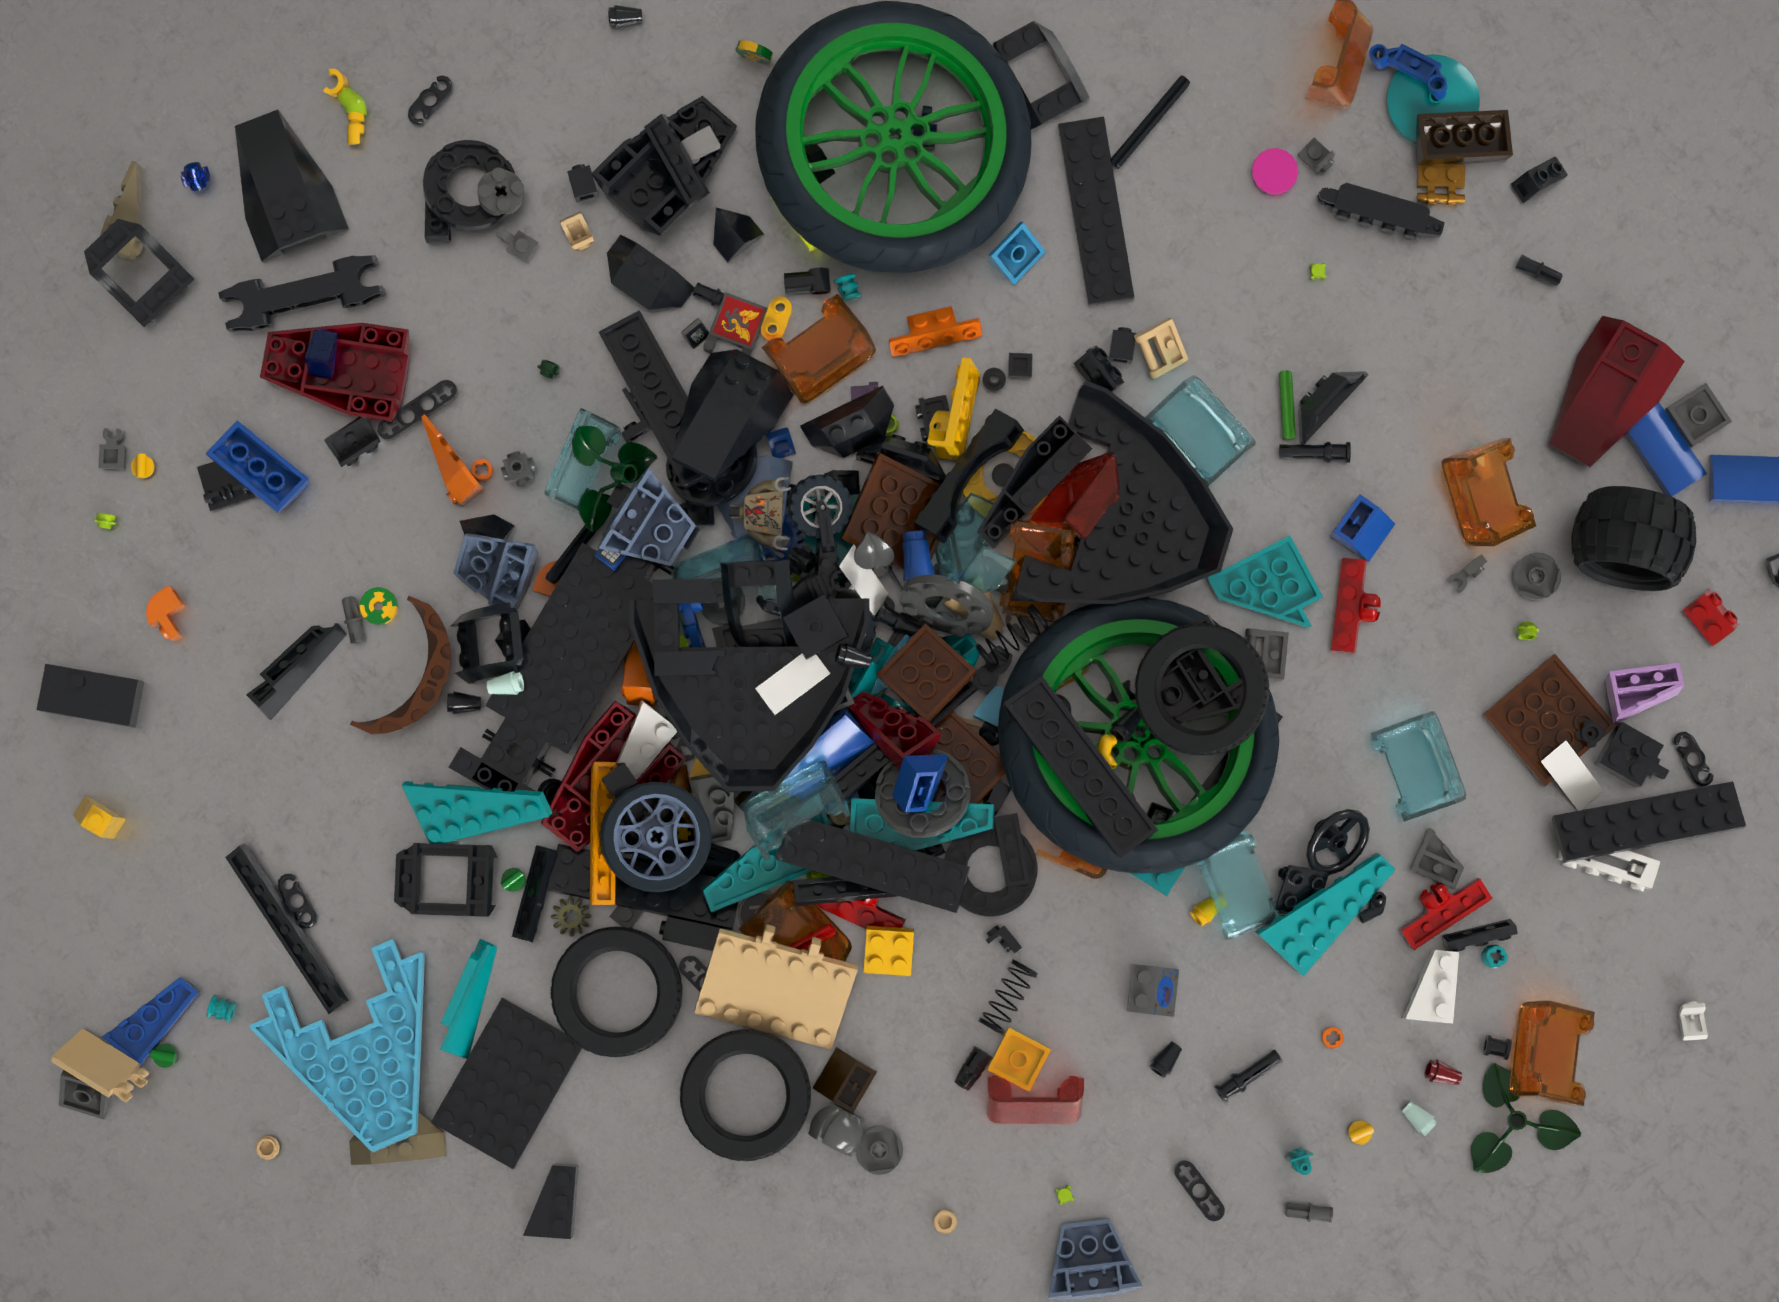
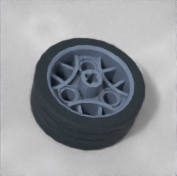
M649 782L627 789L613 800L605 812L601 823L600 844L608 867L619 879L629 886L643 891L664 892L674 890L688 883L699 873L711 849V827L703 806L692 794L670 783ZM659 798L654 810L644 799ZM641 802L650 815L636 823L630 808L634 804ZM667 808L672 811L673 817L671 821L663 822L660 819V812L663 809ZM627 812L632 825H619L622 817ZM684 812L687 814L691 824L679 823ZM677 827L692 828L693 841L678 844ZM630 831H634L638 835V841L634 845H629L625 841V836ZM652 831L660 832L659 842L650 840L653 837ZM692 845L690 854L686 858L680 847ZM666 850H672L675 854V859L670 864L665 863L662 859V855ZM634 852L629 865L623 859L621 853ZM638 853H642L652 859L644 874L633 869ZM657 864L663 875L653 876L649 875V873Z

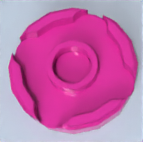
M1279 148L1267 149L1254 160L1251 170L1252 180L1259 190L1269 195H1281L1289 191L1296 182L1298 176L1297 163L1294 157L1285 150Z

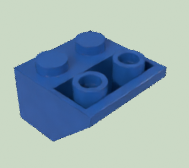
M1359 494L1330 536L1369 562L1395 523L1380 507Z
M946 754L904 756L892 795L904 812L927 810L936 796L948 758Z

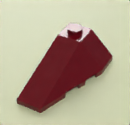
M865 691L853 698L854 704L846 707L899 770L901 769L904 756L930 755L941 737V732L927 719L920 716L918 718L914 717L903 708L896 709L888 705L887 701Z

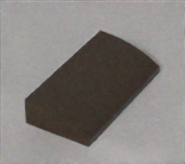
M1508 110L1418 114L1416 126L1418 164L1509 159L1513 155Z

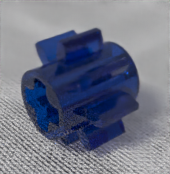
M199 162L185 165L184 171L181 172L182 176H180L183 186H189L192 191L204 189L207 186V182L210 181L208 167H201Z

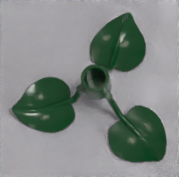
M579 426L572 439L574 457L584 466L593 465L596 459L611 466L610 475L614 480V483L600 488L599 492L591 489L586 491L580 498L578 510L581 519L589 531L595 532L605 523L612 510V506L607 503L610 495L603 493L616 486L620 487L621 483L637 481L657 458V455L644 445L628 442L622 445L618 451L620 463L611 462L599 456L606 448V438L603 432L594 426Z
M1494 1063L1485 1075L1483 1094L1486 1101L1492 1107L1498 1108L1506 1104L1510 1111V1115L1507 1117L1509 1128L1500 1139L1491 1132L1482 1133L1475 1138L1471 1149L1473 1169L1478 1173H1491L1505 1167L1512 1157V1148L1503 1141L1512 1130L1520 1131L1526 1125L1540 1129L1537 1135L1538 1140L1549 1150L1565 1148L1581 1136V1132L1569 1116L1557 1110L1543 1112L1540 1116V1124L1528 1121L1523 1112L1515 1111L1510 1102H1515L1521 1097L1523 1091L1522 1081L1513 1071Z

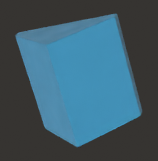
M1020 221L989 254L988 262L1015 285L1046 251L1026 225Z

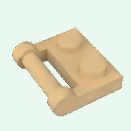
M1166 318L1147 330L1134 335L1136 343H1139L1150 369L1148 373L1151 379L1160 377L1189 360L1172 318ZM1150 338H1153L1163 362L1160 366H1158L1148 342Z

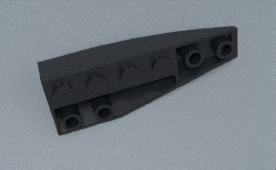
M1060 415L1026 448L979 527L977 533L993 549L1093 449Z

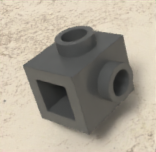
M520 451L508 454L507 459L503 460L504 467H501L505 481L509 480L513 486H524L529 484L530 480L535 479L533 471H536V467L532 457L528 458L525 453L521 454ZM521 464L519 471L513 470V466Z

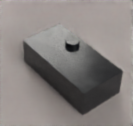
M45 664L36 710L136 728L144 682L137 679Z

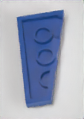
M179 977L158 993L151 1001L141 1006L134 1014L124 1019L117 1027L102 1036V1038L120 1052L140 1063V1067L151 1054L152 1049L156 1048L200 991L184 978Z

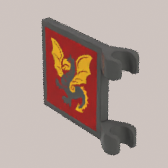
M725 292L710 332L704 342V351L712 353L717 339L742 347L741 352L751 356L768 308Z

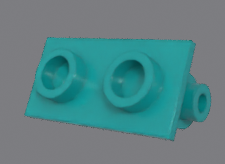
M1301 1147L1289 1151V1156L1284 1157L1285 1160L1292 1163L1293 1169L1302 1175H1307L1311 1172L1312 1167L1309 1156L1313 1155L1312 1152Z

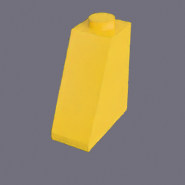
M87 795L83 797L73 814L82 827L99 837L110 839L116 837L126 818Z

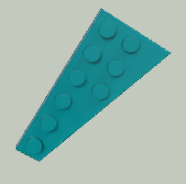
M405 781L401 785L429 844H443L547 818L553 813L544 793L539 791L515 790V792L502 791L501 788L484 790L482 787L450 784L446 786H433V783L421 785L413 784L412 781Z
M817 793L792 813L793 815L830 825L822 801ZM786 819L702 888L710 912L729 906L812 871L775 859Z
M851 798V832L915 851L993 829L994 804L969 803L962 819L948 831L933 837L913 838L894 831L884 822L877 809L875 799ZM931 802L926 811L912 813H930L938 809L943 802Z
M1376 853L1354 867V870L1345 877L1340 876L1328 888L1320 889L1295 905L1293 910L1283 917L1278 916L1273 920L1272 924L1266 928L1261 927L1255 932L1299 974L1304 976L1396 869L1382 855Z

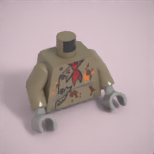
M787 476L762 481L752 487L748 495H745L744 505H730V519H744V529H747L750 537L762 545L775 547L778 550L788 549L782 546L784 539L789 540V537L782 536L783 491L791 489V487L786 488L784 486V480L790 479Z

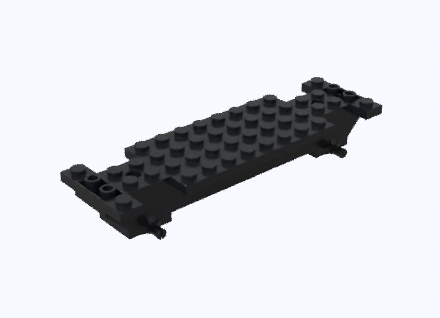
M622 483L620 487L616 486L607 503L618 509L630 488ZM698 527L694 528L683 547L685 549H690L699 534L700 529ZM582 543L522 643L523 661L521 665L517 666V672H520L523 677L524 690L519 692L518 695L492 694L485 706L505 717L496 734L488 729L485 730V733L491 735L492 738L483 734L482 738L491 743L482 758L460 747L449 768L486 790L501 788L502 791L515 792V790L535 791L527 786L533 775L541 771L551 778L553 774L547 771L546 768L552 772H555L556 769L544 763L545 755L549 748L553 745L566 754L569 753L635 641L629 624V600H653V585L649 582L653 573L661 569L671 576L673 573L671 570L674 571L675 566H668L627 555L616 570L613 571L594 556L597 552L596 550ZM515 744L519 745L521 749L520 754L517 757H511L509 755V748Z

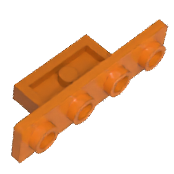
M952 306L907 316L911 334L890 338L889 345L892 357L974 339L982 336L981 322L979 318L956 323Z

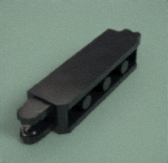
M1344 183L1338 190L1328 189V187L1322 188L1319 195H1317V202L1331 207V213L1336 214V217L1342 220L1355 219L1358 220L1360 225L1367 227L1372 225L1379 226L1382 231L1387 233L1400 232L1403 233L1405 238L1412 240L1421 238L1423 235L1440 237L1443 232L1445 222L1430 216V210L1426 205L1350 183Z

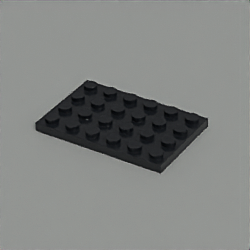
M502 997L431 1123L514 1169L582 1048L568 1038L565 1032Z

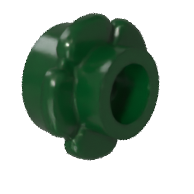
M542 359L541 364L537 365V368L541 370L540 374L545 377L553 378L554 375H559L558 370L560 366L554 362Z

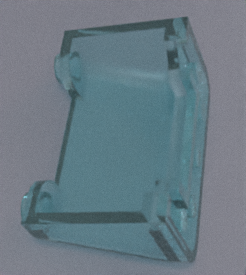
M1195 375L1184 380L1145 417L1174 441L1196 466L1195 470L1208 486L1256 445L1252 435L1207 385Z
M1434 711L1371 733L1372 746L1375 751H1379L1381 754L1385 753L1401 798L1398 799V804H1396V811L1399 817L1403 818L1404 822L1466 799L1463 782L1439 718Z
M1245 831L1241 832L1235 840L1223 849L1197 862L1198 866H1201L1199 870L1204 877L1219 916L1218 919L1220 922H1223L1222 932L1226 940H1231L1273 923V920L1283 913L1282 911L1275 910L1277 900L1274 901L1255 855L1253 848L1256 847V843L1252 834L1247 835Z

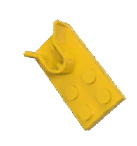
M962 357L961 364L956 368L957 384L956 387L952 388L951 400L953 401L951 412L936 411L929 424L927 442L929 445L936 447L937 457L942 460L958 461L959 456L965 452L981 376L971 358Z

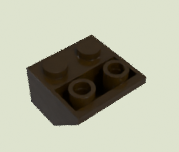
M836 1047L814 1084L813 1089L853 1114L877 1071Z

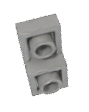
M710 126L681 141L693 164L698 163L701 157L720 149V143Z

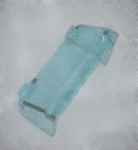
M583 408L579 410L544 492V495L551 503L579 514L578 505L580 498L586 491L591 489L602 462L596 459L593 465L584 466L576 460L572 450V439L576 429L579 426H594L603 432L606 438V448L599 455L602 458L605 457L608 447L610 448L612 444L617 445L622 432L619 426Z
M970 493L958 509L956 528L944 544L939 542L935 554L939 573L942 576H946V580H954L958 583L961 580L977 588L982 593H988L1000 587L1003 578L1015 564V559L987 548L989 544L977 531L994 503Z
M744 536L678 562L674 566L672 579H704L721 572V562L760 561L766 559L760 543L750 536ZM759 585L764 600H777L775 585ZM680 613V622L682 628L683 625H686L684 614Z
M826 761L813 764L784 780L775 791H764L748 800L743 806L747 832L765 861L770 859L768 850H774L782 844L785 832L823 811L827 815L832 814L835 816L843 812L845 817L850 816L847 801Z

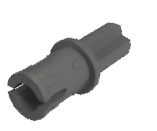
M354 596L345 597L342 599L346 618L344 624H347L350 644L365 641L361 620L363 619L359 617L356 599Z
M1286 1203L1285 1216L1307 1219V1222L1318 1220L1331 1223L1333 1207L1313 1206L1312 1203L1308 1205Z

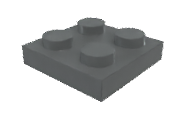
M1707 383L1665 408L1690 447L1695 446L1732 422Z

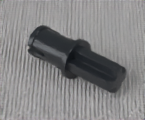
M1523 254L1515 267L1533 275L1534 279L1538 277L1555 286L1559 285L1563 277L1562 273L1545 266L1544 262L1539 263Z

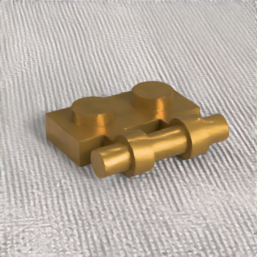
M1418 164L1417 187L1426 188V193H1418L1417 202H1426V205H1434V203H1447V205L1455 206V203L1464 204L1465 194H1456L1455 189L1465 188V164ZM1435 188H1446L1447 194L1435 193L1434 190Z

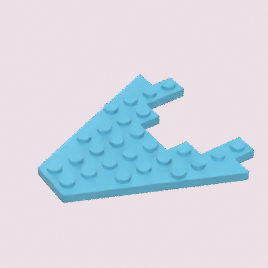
M394 939L371 948L387 992L366 1000L374 1023L331 1041L323 1020L303 1028L300 1027L285 986H281L262 994L269 1017L249 1025L250 1029L371 1152H376L418 1133L425 955L423 952H419L402 960Z

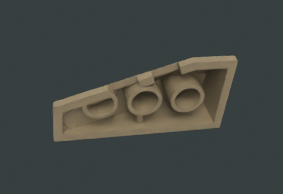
M131 161L121 184V191L123 193L121 196L115 197L113 202L114 213L112 216L107 215L100 236L117 219L142 225V167L135 161ZM135 236L116 256L135 261L136 256L141 254L143 243Z

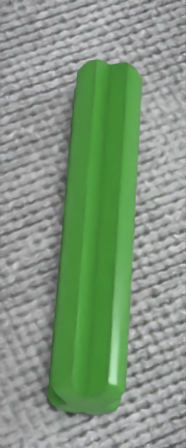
M1284 370L1279 373L1283 439L1290 440L1296 437L1292 371Z

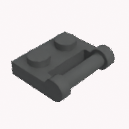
M1248 628L1246 629L1245 636H1247V641L1255 649L1257 637L1264 638L1262 660L1265 664L1268 678L1284 680L1289 633Z

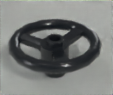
M1345 809L1333 813L1326 819L1320 820L1315 825L1314 832L1307 846L1306 857L1309 866L1313 870L1328 872L1331 875L1341 872L1352 865L1362 854L1368 842L1370 827L1367 817L1358 810ZM1347 819V820H1346L1341 826H1339V827L1335 824V823H1337L1338 821ZM1358 822L1360 826L1359 839L1354 849L1347 854L1345 849L1348 840L1347 833ZM1328 848L1331 852L1336 853L1339 862L1332 865H1321L1317 861L1316 852Z

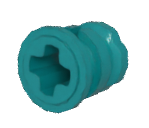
M856 273L847 274L834 280V283L839 285L837 289L842 294V302L861 296V293L857 290V287H859L858 283L854 281Z
M1489 945L1484 948L1481 958L1487 967L1497 968L1507 962L1508 955L1501 946ZM1497 950V955L1500 956V959L1494 961L1490 954L1495 953Z
M213 995L208 1005L206 1017L210 1018L213 1015L218 1020L223 1018L226 1022L230 1023L237 1003H228L223 998L218 1000L217 995Z

